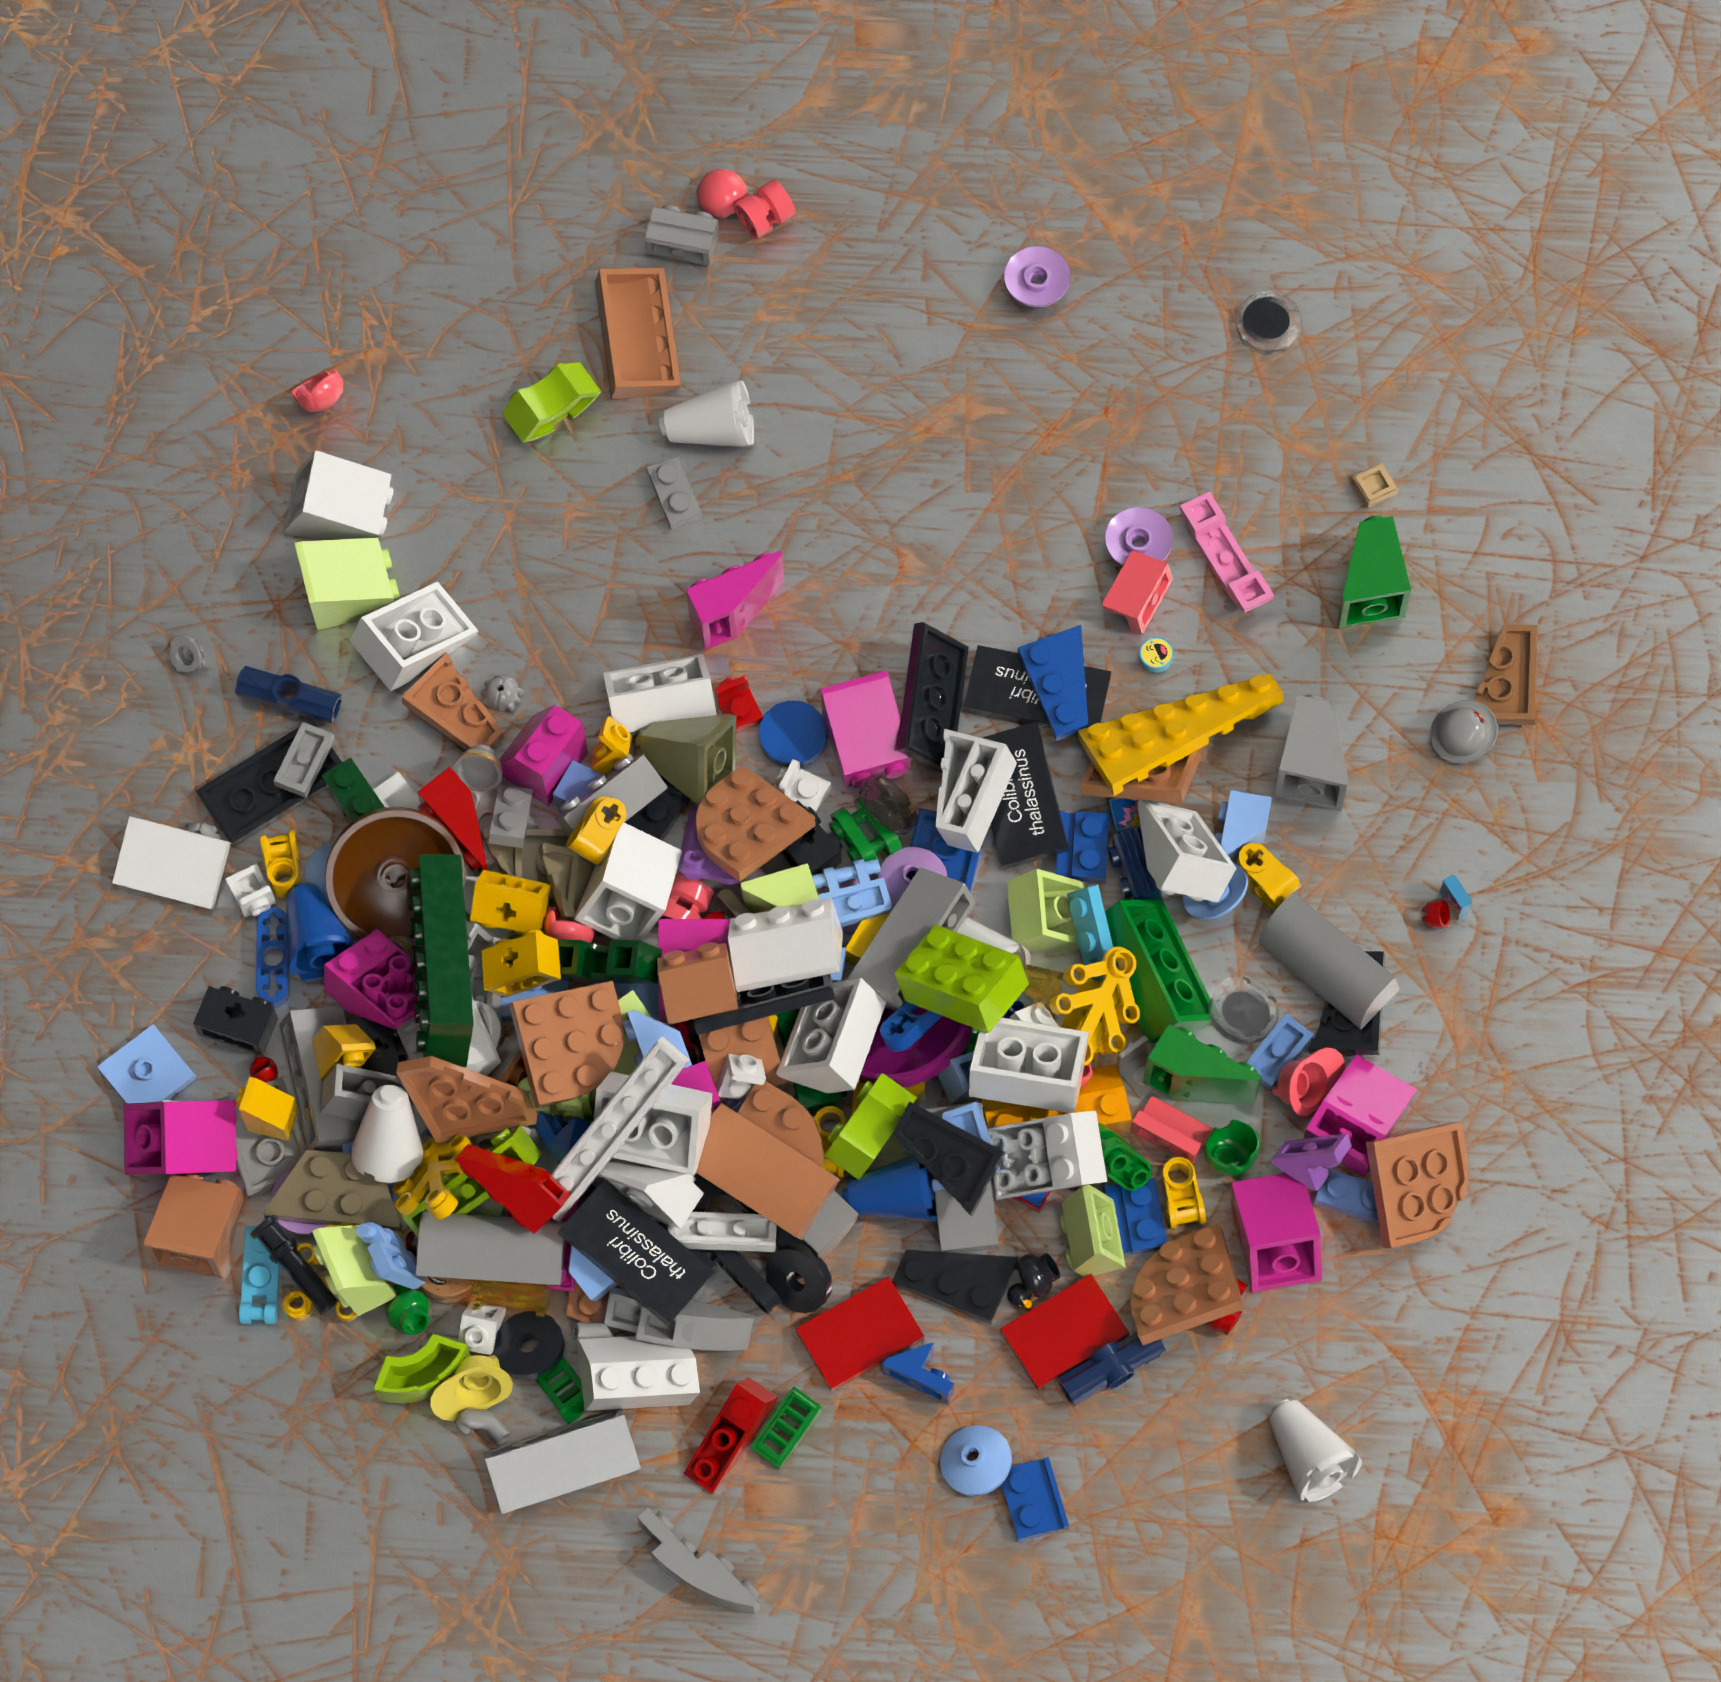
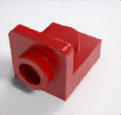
M746 675L739 678L729 677L715 688L716 703L722 715H736V734L761 723L763 715L749 689V681Z

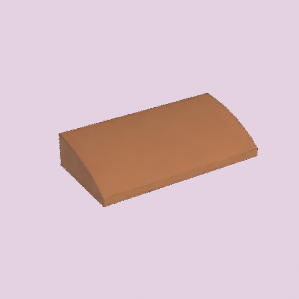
M664 268L599 269L595 286L611 399L645 397L680 389L681 381Z
M721 1103L712 1113L710 1127L696 1173L788 1233L802 1240L840 1179Z

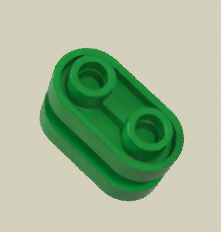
M870 795L868 796L869 802L877 813L876 818L866 807L862 796L854 800L857 811L852 814L844 807L830 814L832 821L828 823L829 828L839 841L843 839L848 846L847 854L852 863L860 859H864V862L878 859L876 853L881 850L889 856L902 849L896 832L883 825L884 821H888ZM865 823L874 839L871 841L867 840L859 828L860 824Z
M1098 1123L1106 1175L1129 1191L1143 1187L1151 1177V1164L1124 1138L1106 1125Z

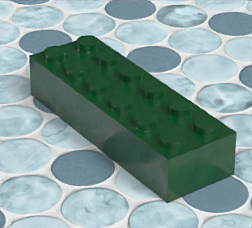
M419 854L417 868H411L410 888L414 890H408L407 911H412V916L414 917L409 919V939H414V945H416L411 946L410 956L411 967H416L417 973L413 974L412 980L413 995H418V1002H415L414 1021L415 1024L420 1026V1031H417L416 1051L423 1052V1057L433 1056L461 1067H467L474 1020L461 855Z

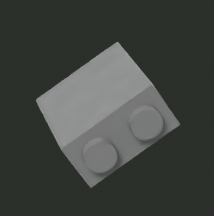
M1297 695L1274 795L1342 811L1349 778L1332 703L1325 701L1317 695Z

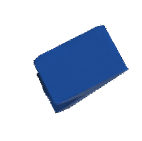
M540 1111L537 1114L536 1124L533 1125L557 1165H559L591 1124L578 1117L573 1118L567 1123L558 1115L553 1117Z
M934 1343L886 1358L883 1363L884 1375L947 1405L954 1393V1383L950 1381L951 1377L948 1374L935 1368H931L930 1371L926 1370L934 1353Z

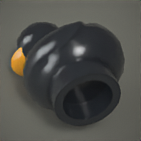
M1047 1253L1039 1257L1033 1254H1026L1020 1257L1014 1265V1270H1018L1022 1283L1013 1284L1009 1288L1007 1299L1014 1307L1031 1309L1032 1296L1038 1298L1045 1297L1051 1291L1052 1282L1060 1278L1058 1266L1053 1258Z

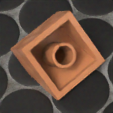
M705 943L696 950L687 952L674 950L666 953L663 957L657 958L658 976L668 1025L738 1009L737 990L726 943Z
M769 1016L699 1035L705 1061L715 1088L728 1054L750 1055L756 1059H762L766 1076L765 1081L775 1087L787 1084L786 1079L780 1078L776 1074L781 1060ZM719 1096L720 1102L726 1101V1100L729 1099V1098H726V1097H720V1096Z

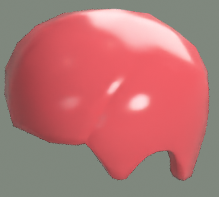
M716 169L707 173L696 190L697 202L703 211L721 219H726L729 215L736 213L734 203L749 195L748 187L739 175L734 171L726 169Z
M332 369V374L325 370L291 390V394L304 410L308 412H322L335 405L343 394L344 384L342 377L336 369Z
M549 906L547 908L543 922L544 932L547 936L558 940H583L591 943L596 931L595 929L577 921L562 919L558 907Z

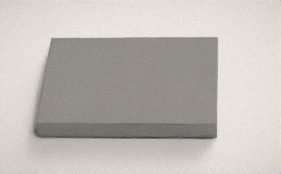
M283 1077L266 1082L270 1086L288 1094ZM238 1093L215 1101L235 1100V1112L237 1115L235 1125L236 1147L238 1151L236 1163L247 1196L250 1199L272 1191L277 1180L284 1173L293 1169L308 1149L297 1117L289 1141L247 1131L239 1108L236 1107Z

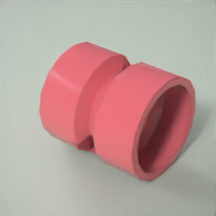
M775 179L758 188L756 196L749 194L734 203V209L739 221L747 233L755 240L772 231L774 223L781 225L796 216L791 198L783 186Z
M676 873L666 910L659 919H701L699 913L707 911L715 896V892L701 880L686 879L680 873Z

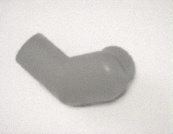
M574 1322L571 1327L573 1340L614 1337L609 1327L603 1323Z
M467 1408L460 1413V1417L456 1420V1428L461 1433L468 1434L473 1432L474 1429L485 1430L497 1445L503 1443L511 1434L494 1413L489 1410Z

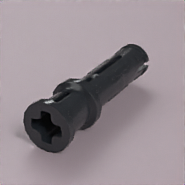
M276 1215L270 1216L250 1233L253 1239L258 1238L271 1254L269 1259L272 1263H280L300 1290L312 1302L318 1313L323 1315L335 1306L339 1300L297 1250L298 1242L296 1239H290L277 1223L279 1218Z

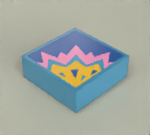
M1125 798L1109 799V808L1115 834L1141 827L1137 806L1139 800Z
M1451 875L1442 881L1440 894L1448 903L1457 920H1460L1469 914L1472 900L1456 876Z

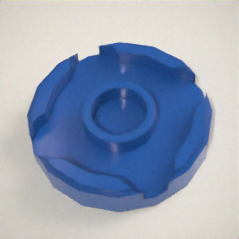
M785 701L776 704L765 713L760 723L759 740L763 753L772 762L783 767H789L793 759L799 761L802 766L811 764L821 755L826 746L827 726L823 716L814 706L802 701Z

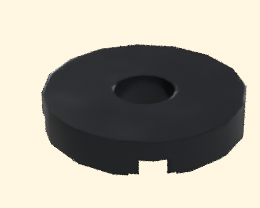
M789 1244L782 1246L768 1259L765 1268L767 1283L782 1300L781 1304L794 1312L804 1314L815 1312L827 1302L828 1297L832 1293V1276L826 1263L820 1257L816 1259L810 1253L811 1249L803 1245ZM794 1272L802 1276L805 1285L795 1278Z
M525 1311L513 1315L500 1326L496 1333L494 1355L498 1358L501 1369L508 1373L509 1376L516 1380L531 1381L538 1379V1376L545 1372L547 1374L557 1367L563 1358L566 1344L562 1330L553 1317L540 1311ZM533 1339L538 1341L537 1347L533 1351H520L522 1344L527 1340Z

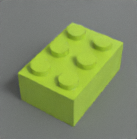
M936 924L894 973L905 1001L988 1034L1029 985L1018 955Z

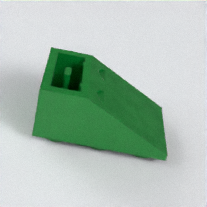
M1168 1024L1147 1058L1143 1083L1170 1099L1177 1101L1254 1105L1262 1076L1257 1074V1070L1246 1062L1238 1063L1227 1057V1054L1218 1046L1213 1044L1207 1046L1200 1042L1188 1029L1183 1027L1175 1028Z

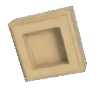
M1382 463L1352 476L1351 482L1367 508L1383 502L1398 493V488Z

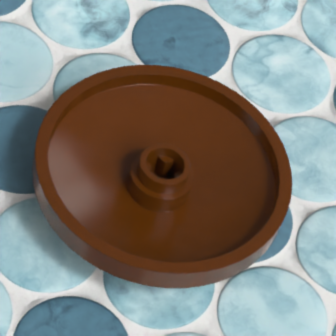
M386 807L373 810L356 818L347 825L334 841L325 867V885L328 898L341 922L361 938L366 937L376 929L388 938L398 935L409 937V919L414 917L412 916V911H407L408 890H414L410 888L411 868H417L419 854L461 855L463 885L465 888L466 872L463 856L449 830L434 817L419 810L406 807Z

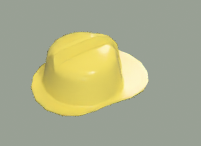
M484 1355L469 1356L461 1361L452 1377L443 1381L434 1389L430 1397V1407L433 1413L442 1420L455 1422L460 1417V1413L467 1408L486 1410L508 1398L512 1392L513 1381L509 1374L500 1368L499 1360L495 1355L488 1357Z

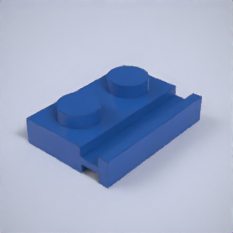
M1060 811L1070 851L1057 854L1056 874L1082 882L1106 883L1110 814L1076 811L1075 813H1065V811Z
M1150 1178L1143 1187L1134 1191L1126 1190L1121 1185H1104L1105 1195L1114 1199L1123 1254L1158 1251L1167 1242L1156 1178Z
M1049 1457L1011 1467L1001 1487L1018 1543L1052 1534L1058 1530L1069 1529V1523Z

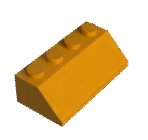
M1116 1064L1092 1068L1093 1074L1086 1086L1080 1088L1075 1113L1096 1111L1098 1123L1106 1125L1117 1134L1129 1133L1132 1118L1125 1087ZM979 1098V1102L982 1103L987 1129L1069 1114Z

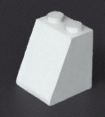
M315 450L295 473L283 534L320 540L382 537L387 524V518L383 517L385 506L387 507L390 504L393 495V487L389 486L392 474Z
M623 823L613 839L608 853L595 866L574 920L616 940L643 941L666 910L682 850Z

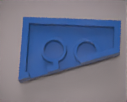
M1081 625L1018 647L1019 658L1055 740L1064 739L1077 734L1078 730L1087 728L1088 714Z

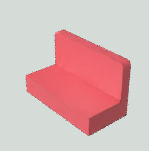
M1131 551L1102 603L1103 608L1126 617L1130 630L1143 635L1173 581L1168 563L1136 551Z
M1150 1097L1143 1111H1138L1131 1127V1133L1175 1157L1188 1159L1192 1165H1194L1204 1148V1143L1212 1131V1128L1156 1097Z

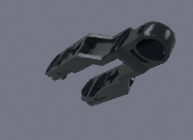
M695 1173L693 1175L696 1179L694 1184L704 1194L692 1212H706L709 1204L718 1198L721 1202L733 1204L741 1213L759 1214L699 1174ZM777 1225L776 1244L780 1248L789 1244L805 1246L798 1238ZM708 1250L715 1256V1262L764 1313L769 1315L775 1307L777 1308L782 1303V1300L773 1288L737 1251Z

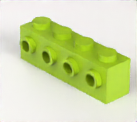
M521 1125L511 1132L507 1127L501 1130L490 1140L493 1145L486 1149L531 1165H535L542 1154ZM458 1172L443 1174L445 1189L449 1190L458 1200L457 1207L452 1212L453 1214H467L489 1198L486 1189L476 1179H472L464 1173L459 1174ZM430 1191L425 1192L419 1201L418 1207L408 1216L402 1215L403 1220L417 1237L419 1236L422 1212H428L425 1198Z

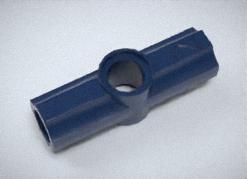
M245 666L240 671L235 689L236 696L277 707L285 715L300 714L330 724L337 720L343 699L340 693L302 683L294 675L284 674L279 676L249 666ZM287 691L297 692L295 696L289 699L281 697Z
M1136 1332L1118 1344L1112 1342L1098 1349L1089 1357V1361L1058 1378V1384L1068 1402L1075 1407L1106 1388L1112 1390L1122 1385L1135 1374L1136 1370L1165 1354L1166 1348L1163 1345L1162 1339L1142 1345Z

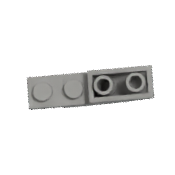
M612 1287L604 1325L637 1333V1340L698 1350L736 1351L748 1349L755 1315L691 1300L667 1327L625 1290Z
M647 1507L637 1516L639 1526L658 1545L651 1553L653 1561L667 1575L686 1589L717 1605L755 1614L760 1609L759 1601L756 1599L759 1596L757 1590L746 1579L741 1583L731 1573L734 1567L721 1553L715 1556L708 1549L697 1559L695 1557L699 1553L687 1538L683 1537L679 1540L670 1531L674 1526L662 1512L658 1511L654 1514Z

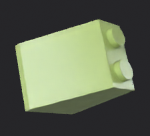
M378 538L301 541L295 543L317 631L360 621L361 617L393 603L394 599L400 598L396 579H388L386 569L393 568L388 548L381 550Z

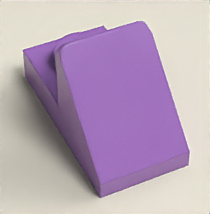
M1347 1134L1284 1141L1271 1160L1273 1165L1308 1188L1318 1191L1329 1176L1328 1168L1340 1164L1352 1145Z

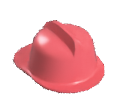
M1325 1047L1317 1050L1305 1059L1290 1061L1281 1069L1278 1083L1271 1089L1272 1093L1280 1097L1286 1105L1292 1107L1298 1116L1306 1117L1320 1107L1327 1094L1345 1071L1344 1059L1336 1049Z

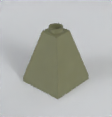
M723 714L653 722L647 729L642 728L638 732L636 747L640 749V755H645L656 772L699 805L714 785L736 770V715Z

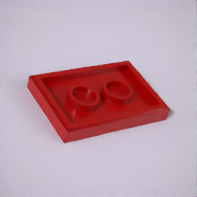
M1092 1274L1000 1328V1333L1038 1391L1053 1383L1062 1375L1089 1361V1357L1098 1349L1112 1342L1119 1343L1130 1335V1332Z
M889 1276L795 1328L797 1335L831 1392L884 1363L886 1358L900 1354L925 1340L924 1334Z

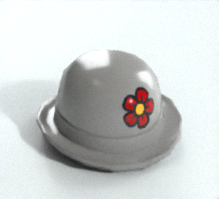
M1461 700L1449 704L1437 714L1432 722L1430 740L1433 750L1441 759L1453 764H1467L1478 760L1488 753L1496 742L1498 734L1497 720L1493 712L1486 705L1477 701Z

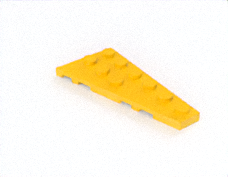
M1270 673L1257 675L1239 683L1224 685L1202 694H1193L1185 699L1168 704H1160L1138 713L1126 714L1121 718L1104 723L1093 724L1090 727L1078 730V738L1107 787L1115 796L1121 793L1123 785L1134 779L1139 783L1149 777L1148 771L1157 766L1168 767L1209 744L1208 738L1220 732L1225 735L1234 730L1233 724L1241 719L1252 720L1283 703V691Z

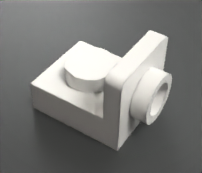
M794 759L788 768L783 767L775 784L784 795L794 802L799 800L805 809L810 806L816 814H818L831 789L830 781L800 769V762Z
M728 1054L716 1086L718 1095L720 1097L745 1101L754 1084L764 1085L766 1076L762 1059H756L750 1055Z
M471 1301L462 1314L458 1342L467 1344L469 1351L491 1355L494 1351L496 1333L504 1322L506 1308Z

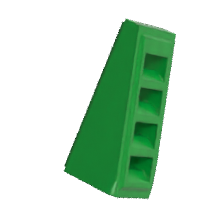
M564 1357L550 1373L547 1374L545 1372L539 1375L538 1379H534L567 1424L572 1423L587 1412L584 1410L581 1379ZM562 1371L565 1372V1374H563L561 1377H559L554 1382L548 1385V1381L553 1379ZM570 1383H573V1384H574L572 1387H570L569 1389H567V1390H566L565 1392H563L561 1395H559V1396L556 1395L559 1391H561L562 1389H564V1388H565L566 1386H568Z
M793 1386L755 1439L750 1449L780 1470L823 1414L822 1407ZM796 1403L806 1410L808 1415L806 1417L802 1416L792 1406ZM787 1415L800 1426L796 1430L782 1419ZM776 1427L791 1437L789 1442L773 1432ZM767 1439L783 1449L780 1455L764 1444Z

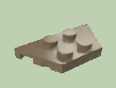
M490 828L482 829V839L501 874L547 884L550 883L539 854V846L542 843L566 847L569 839L563 829H527L523 848L490 844ZM550 888L549 899H555L552 889Z
M542 843L539 846V854L551 884L561 918L576 921L574 920L576 912L596 865L567 847Z
M306 1150L264 1209L265 1219L276 1215L279 1220L338 1226H352L373 1222L382 1228L402 1231V1224L394 1207L387 1183L374 1180V1176L365 1171L364 1175L358 1172L352 1163L351 1154Z

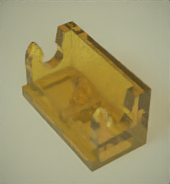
M1026 964L1024 971L1029 985L1023 991L1024 994L1032 998V1000L1041 1001L1056 1022L1057 1015L1052 1013L1049 1002L1054 995L1062 993L1064 972Z
M474 1280L472 1284V1294L476 1295L472 1306L473 1310H481L485 1304L537 1310L536 1316L544 1317L550 1308V1285L488 1280Z

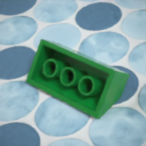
M1162 899L1119 900L1105 911L1113 947H1123L1129 950L1136 959V969L1130 976L1129 981L1135 1004L1140 1010L1138 1020L1143 1035L1148 1038L1149 1043H1157L1168 1024L1175 1028H1186L1193 1033L1220 1020Z

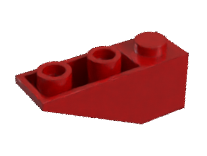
M449 766L417 791L420 801L418 809L434 817L449 830L460 850L464 853L462 856L465 864L473 872L477 869L481 873L483 870L489 871L472 792Z
M467 1144L455 1159L460 1164L464 1174L472 1179H476L486 1189L488 1196L494 1202L502 1204L512 1213L513 1219L519 1226L528 1229L533 1234L564 1205L570 1196V1193L545 1169Z
M750 1377L736 1383L683 1474L710 1493H715L761 1428L778 1396Z

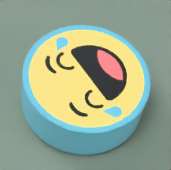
M1152 637L1141 645L1139 660L1142 667L1147 671L1161 673L1171 666L1174 650L1166 639Z

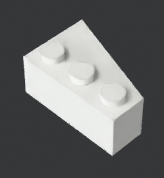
M944 729L945 752L944 758L941 760L943 774L942 786L939 787L936 828L947 845L978 853L1017 762L1006 744Z

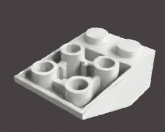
M1096 1111L1069 1113L988 1128L992 1145L1006 1152L999 1164L1001 1171L995 1172L993 1176L996 1200L1107 1182Z

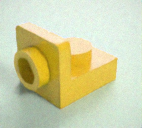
M607 716L602 721L598 736L600 741L592 750L593 758L590 766L591 769L603 775L612 769L617 761L629 753L633 737L624 725L617 723L610 716Z

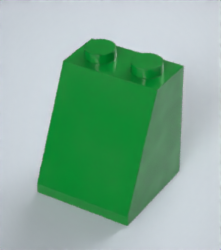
M1375 515L1359 522L1337 621L1338 629L1405 618L1411 587L1393 516L1383 518V516Z

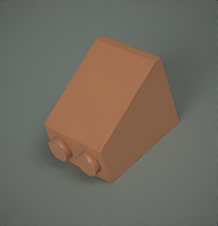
M182 1173L181 1176L170 1174L143 1245L154 1265L223 1279L244 1201L240 1188H237V1184L228 1180L217 1179L216 1183L203 1181L201 1176L193 1173Z

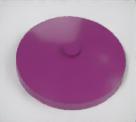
M885 1007L871 1043L870 1051L863 1065L859 1081L865 1084L867 1081L875 1084L882 1073L902 1087H909L927 1081L948 1068L951 1059L960 1056L971 1037L973 1027L942 1016L912 1046L904 1051L894 1052L886 1048L880 1033L882 1024L895 1012ZM919 1007L913 1014L923 1015L929 1010Z

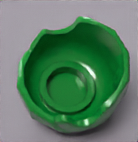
M1231 1120L1227 1126L1220 1129L1215 1127L1204 1143L1205 1160L1216 1173L1230 1176L1241 1175L1251 1169L1258 1157L1260 1150L1259 1134L1251 1125L1239 1120Z

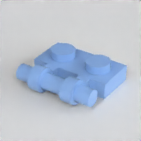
M864 859L853 861L851 866L835 870L833 867L823 869V873L812 876L816 889L827 886L829 892L818 894L819 900L833 899L841 927L860 923L862 920L887 914L893 910L884 877L872 881L869 878V875L881 872L878 859L864 862ZM856 878L859 884L841 889L838 884Z
M373 1222L362 1223L357 1227V1235L361 1237L363 1242L370 1244L367 1247L372 1258L370 1265L379 1278L414 1290L426 1283L424 1276H416L417 1261L412 1252L405 1250L403 1240L396 1231L382 1228Z

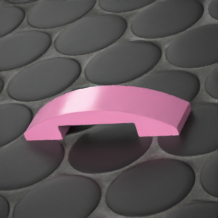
M1210 491L1181 504L1180 511L1199 550L1223 589L1239 609L1246 613L1273 600V592L1259 570L1254 571L1225 524L1226 517Z

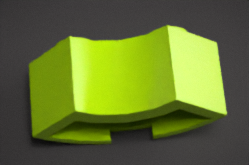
M580 362L560 363L554 366L548 375L528 388L515 391L509 398L510 402L501 413L523 443L529 442L556 431L553 425L569 414L573 419L576 418L593 403L602 391Z
M883 1073L875 1084L867 1081L856 1097L861 1104L845 1126L839 1122L827 1138L832 1145L824 1156L860 1180L894 1132L909 1101L914 1103L917 1097Z
M432 1334L427 1344L414 1354L403 1357L386 1355L374 1386L378 1400L389 1403H413L430 1398L437 1386L453 1376L461 1361L471 1356L467 1344Z

